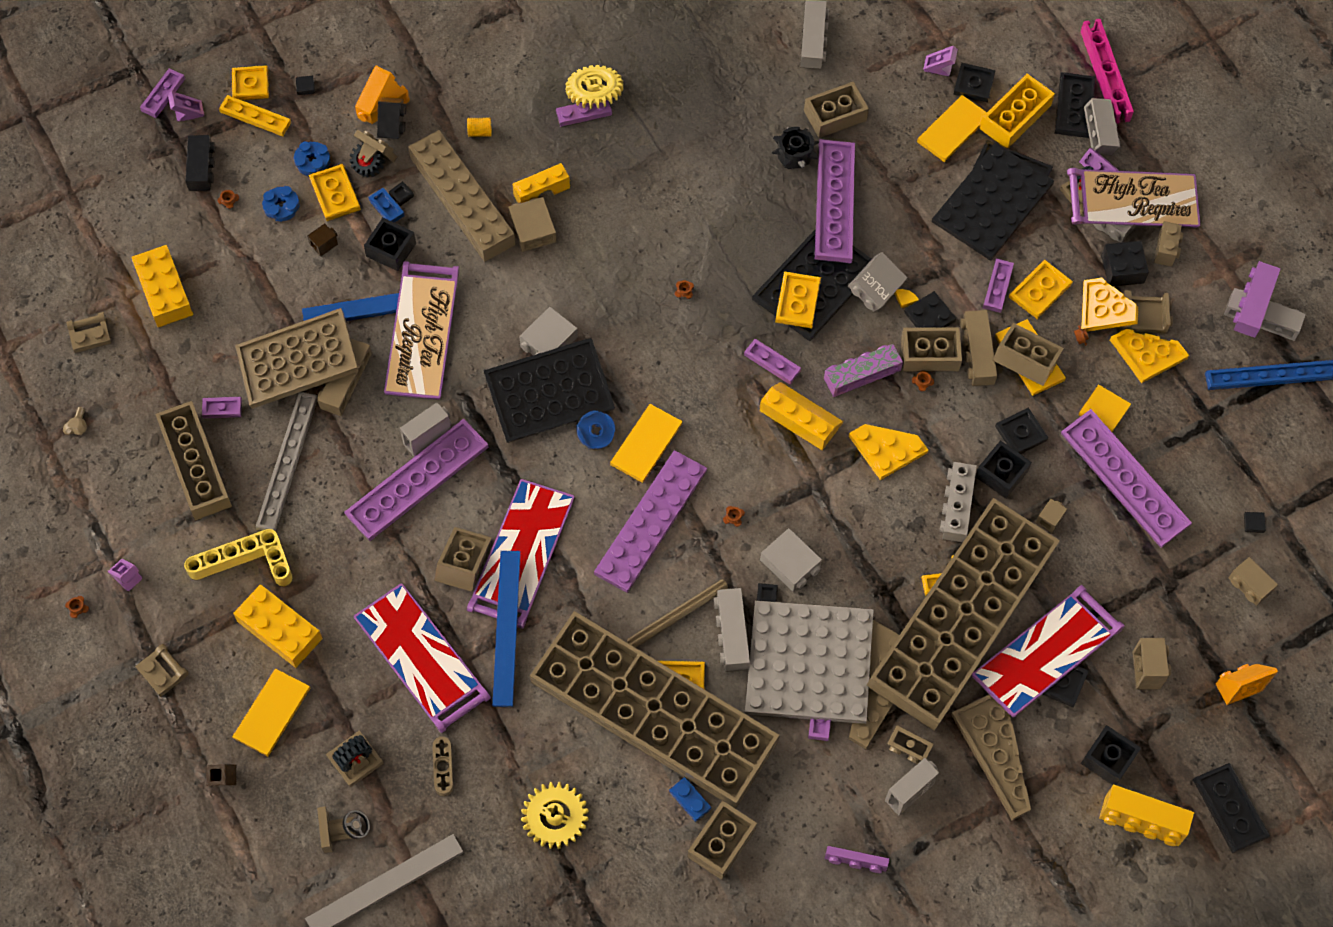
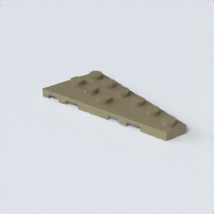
M873 620L869 679L899 637V634ZM869 688L866 724L852 723L849 740L867 749L893 703Z
M990 694L952 712L951 715L1011 820L1030 812L1031 807L1024 784L1022 765H1020L1019 751L1010 714Z

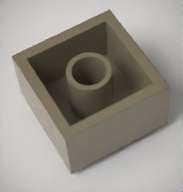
M1140 638L1132 652L1136 689H1161L1163 684L1166 683L1167 678L1171 675V665L1167 663L1169 647L1165 645V638Z

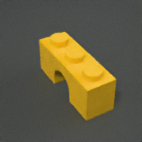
M562 163L513 183V195L518 203L538 198L542 192L551 190L553 195L570 189L569 175Z

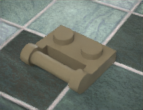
M104 312L82 320L66 322L74 353L111 344ZM99 322L101 325L78 332L75 331V329L92 325Z
M165 644L159 645L153 653L135 666L160 697L189 674L171 656ZM160 657L176 673L172 678L157 661Z

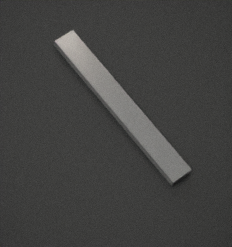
M299 392L256 523V530L273 529L276 532L317 404V395Z
M454 834L305 919L309 927H336L463 854V850Z

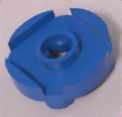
M304 141L294 153V163L304 175L309 176L310 174L325 170L330 165L331 159L328 148L321 143ZM315 156L316 159L309 161V157Z
M289 186L273 188L270 191H266L263 195V210L267 217L274 218L275 221H287L295 216L297 209L299 210L298 196ZM281 201H282V202H285V203H283V206H282V207H280L279 205H277V203H278V202H281Z
M590 411L583 415L577 424V436L580 442L589 449L604 448L610 444L614 437L615 424L606 413ZM593 425L601 428L599 435L591 432Z

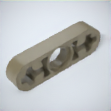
M438 737L433 742L434 787L436 793L440 796L450 795L454 788L452 746L450 740L446 737ZM440 743L448 746L444 747L445 756H441L440 749L437 748L440 746ZM445 761L449 764L446 771H439L437 769L440 762ZM441 777H445L446 784L449 785L444 791L441 787H438L442 785Z

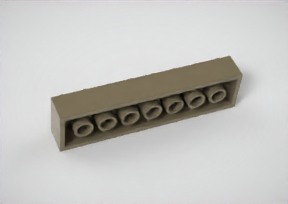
M440 130L408 146L410 159L484 262L516 245L514 232Z

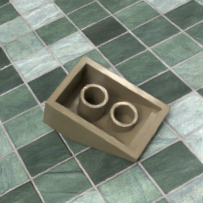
M454 527L437 563L435 581L472 592L485 560L491 537Z

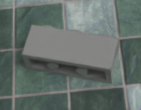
M1092 98L1084 106L1091 148L1099 154L1112 155L1120 147V139L1118 138L1117 123L1115 122L1111 99Z

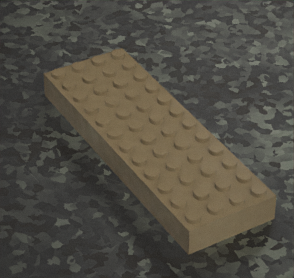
M993 498L879 664L866 686L935 731L1060 540Z
M575 611L530 675L532 684L735 809L779 742V734Z

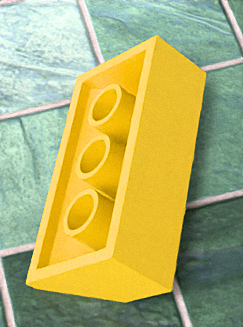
M782 382L772 386L760 402V412L820 450L826 447L844 422Z

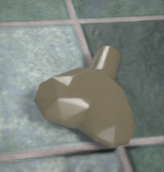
M78 407L75 417L71 418L64 425L63 432L65 435H82L85 433L87 425L85 420L82 419L85 412L83 407Z

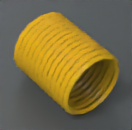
M468 118V137H491V118Z

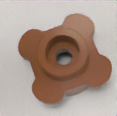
M224 190L217 201L220 205L223 204L228 209L234 207L233 204L239 200V195L234 194L232 190Z
M683 280L676 283L677 291L675 296L677 298L686 297L690 299L693 297L692 289L694 284L692 282Z
M1079 325V329L1075 330L1074 334L1078 344L1084 343L1086 346V340L1089 338L1086 330H1081Z
M921 371L916 377L912 378V383L916 384L919 390L923 392L926 391L928 386L934 385V379L931 378L928 372Z
M728 506L723 522L739 527L742 524L741 518L745 514L744 510Z
M82 596L74 597L65 604L72 618H77L79 614L87 613L89 610Z

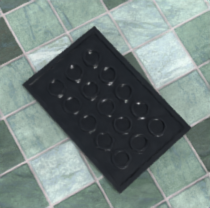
M994 143L932 218V223L991 261L1052 187L1054 180L997 143Z
M816 229L752 296V300L776 316L784 272L821 277L812 328L788 325L809 341L817 335L850 299L853 293L848 285L872 260L854 246L851 263L815 259Z
M592 337L483 370L506 443L580 421L583 415L590 411L605 413L615 410Z

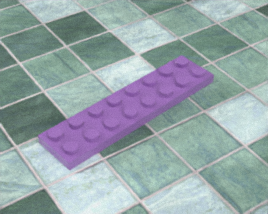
M819 140L815 259L852 262L855 143Z
M1092 409L1061 431V435L1160 548L1192 525V522Z
M462 419L344 513L359 531L371 541L489 448L488 443Z
M674 450L594 571V575L628 593L707 472V468Z

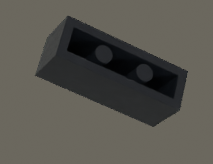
M210 135L188 136L185 182L189 191H210L211 183H214L212 168L215 167V161L212 153H215L216 148L215 142H212Z

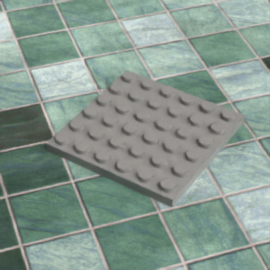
M755 601L745 714L866 724L869 689L866 685L869 681L874 609Z

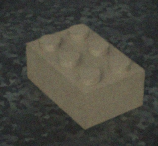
M854 81L806 98L804 112L818 138L867 121L869 111Z
M1013 323L999 344L993 361L1044 386L1057 365L1064 348Z
M903 328L901 335L903 371H959L962 362L960 328Z
M722 800L688 850L687 857L723 880L756 831L757 823Z

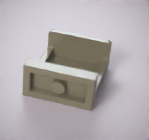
M543 197L533 198L523 203H515L508 207L509 216L514 224L522 252L557 242L556 231Z
M1124 290L1123 295L1138 306V324L1122 326V331L1130 329L1139 333L1166 334L1169 327H1172L1173 316H1170L1172 300L1169 299V293H1164L1161 298L1132 296L1131 291Z

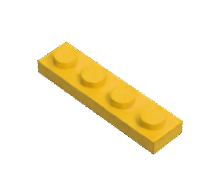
M229 95L226 96L219 107V111L222 114L280 136H284L291 124V120L287 117Z

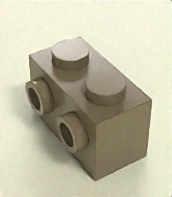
M1163 222L1158 235L1154 263L1172 267L1175 258L1179 259L1181 248L1178 245L1182 242L1184 234L1181 232L1182 225Z
M1250 557L1234 569L1229 576L1232 585L1239 588L1245 594L1247 600L1256 606L1278 586Z
M896 725L887 745L890 746L889 750L897 755H900L902 752L909 756V761L918 764L924 758H927L933 743Z

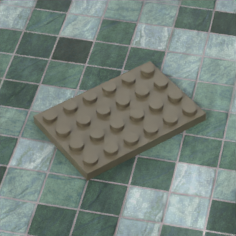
M342 308L235 345L249 406L252 409L359 371Z

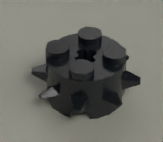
M787 127L781 136L773 137L778 144V148L772 154H777L778 159L787 169L804 168V166L810 164L811 159L818 158L813 149L819 141L814 140L806 128L801 130L800 127Z

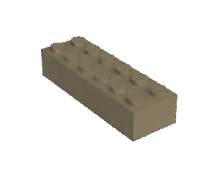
M190 401L155 414L194 519L198 520L232 507L193 402Z

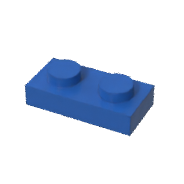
M384 188L368 197L371 204L383 218L395 223L405 216L403 210Z
M685 777L669 789L671 795L695 822L711 810V806Z

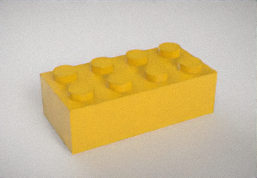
M1026 74L982 117L980 130L1002 146L1009 148L1052 105L1055 93L1029 74Z
M167 245L131 257L157 327L193 315Z
M261 584L233 613L238 623L295 668L323 639L316 627Z
M1113 784L1105 796L1099 819L1104 820L1108 825L1122 826L1128 832L1142 833L1149 839H1160L1166 845L1179 846L1189 834L1194 812Z

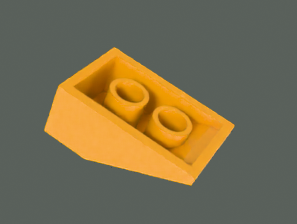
M1245 664L1239 667L1236 672L1231 673V671H1227L1221 674L1216 686L1226 705L1262 692L1277 674L1278 670L1274 667L1260 664L1251 666Z

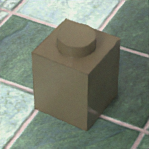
M1050 499L1039 514L1035 524L1052 534L1063 519L1067 508L1061 502Z

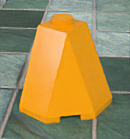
M378 66L374 67L355 106L357 117L361 121H367L371 124L378 121V101L382 97L404 99V104L410 101L408 90L403 85L401 87L395 81L396 77L391 72Z

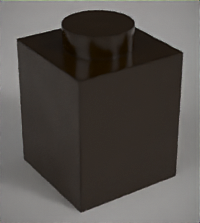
M325 223L307 235L310 246L320 257L338 245L336 231L332 227L329 228Z
M207 765L206 786L236 785V765Z

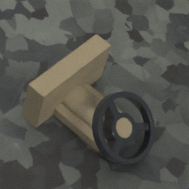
M326 806L317 808L321 848L324 853L333 852V841L351 838L361 839L370 830L369 820L361 811L352 810L343 819L329 821ZM349 814H358L355 819L354 817L347 818ZM361 817L364 819L366 823V831L364 834L361 831Z

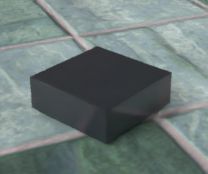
M313 75L296 77L297 95L315 94Z
M403 181L388 191L389 195L399 206H402L414 197L412 190Z
M1245 512V532L1264 533L1266 531L1265 513Z
M758 583L757 601L776 602L778 585Z

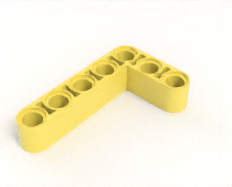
M266 529L191 556L184 563L189 577L198 580L266 555L276 583L279 586H287L292 581V573L277 533L273 529ZM268 539H274L273 542L266 543ZM255 545L254 549L247 550L249 546ZM237 552L235 556L229 557L230 553ZM280 555L279 559L272 560L274 556ZM218 559L217 562L213 564L210 563L211 560ZM199 566L198 569L191 570L192 567ZM281 572H286L285 576L278 577Z

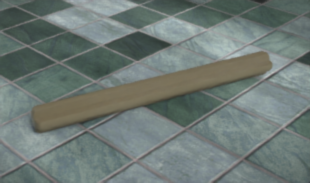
M721 579L628 638L627 643L635 648L712 600L717 596V590L728 589L726 581Z

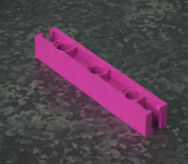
M1101 19L1095 20L1091 30L1089 28L1090 21H1084L1081 35L1104 99H1111L1112 107L1114 108V118L1117 124L1120 123L1121 111L1125 116V122H1130L1134 111Z

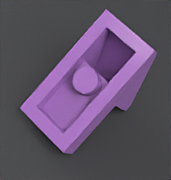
M951 46L927 55L923 70L949 76L952 64H955L958 49L955 46Z
M173 91L168 94L170 109L175 111L177 121L204 116L201 100Z
M121 559L108 571L127 591H130L142 580L137 567L124 559Z

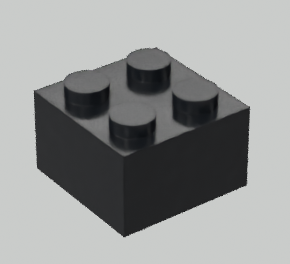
M382 97L378 101L377 138L399 139L404 134L406 122L403 121V117L407 110V104H404V99Z
M382 217L364 244L366 257L399 271L403 262L416 245L415 233Z
M1142 242L1105 244L1101 257L1107 283L1112 287L1144 284L1149 270Z
M1000 440L980 464L975 477L1007 499L1028 473L1032 462Z
M1106 725L1081 764L1110 784L1117 785L1141 747Z

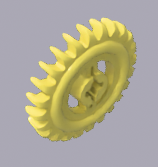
M590 65L589 68L583 67V70L578 69L576 70L577 73H572L566 82L568 98H571L572 103L576 100L577 106L582 102L583 108L589 103L590 109H592V105L595 103L599 109L600 102L606 107V100L612 104V97L617 101L618 95L621 96V91H623L621 75L617 71H613L612 68L606 69V66L600 67L596 65L593 67V65ZM601 79H603L607 83L606 86L602 84ZM582 84L587 86V91L582 88Z
M550 782L549 789L542 784L541 792L534 788L536 796L528 794L531 802L524 801V805L528 809L521 810L524 815H527L522 817L521 821L527 823L523 826V829L530 830L527 834L528 837L535 835L534 842L541 840L542 847L549 843L550 849L554 844L557 845L558 849L561 848L562 842L569 846V839L576 842L575 835L582 836V832L579 829H586V825L582 822L589 820L587 816H583L589 812L587 808H583L586 805V801L579 802L582 794L580 793L575 796L576 788L569 791V784H566L562 789L561 782H558L556 788ZM550 802H561L569 809L570 817L564 815L563 807L558 803H551L547 808L544 806ZM555 811H558V815L551 816V813L554 814ZM540 814L546 816V820L550 825L558 826L561 823L566 825L561 829H548L541 822Z

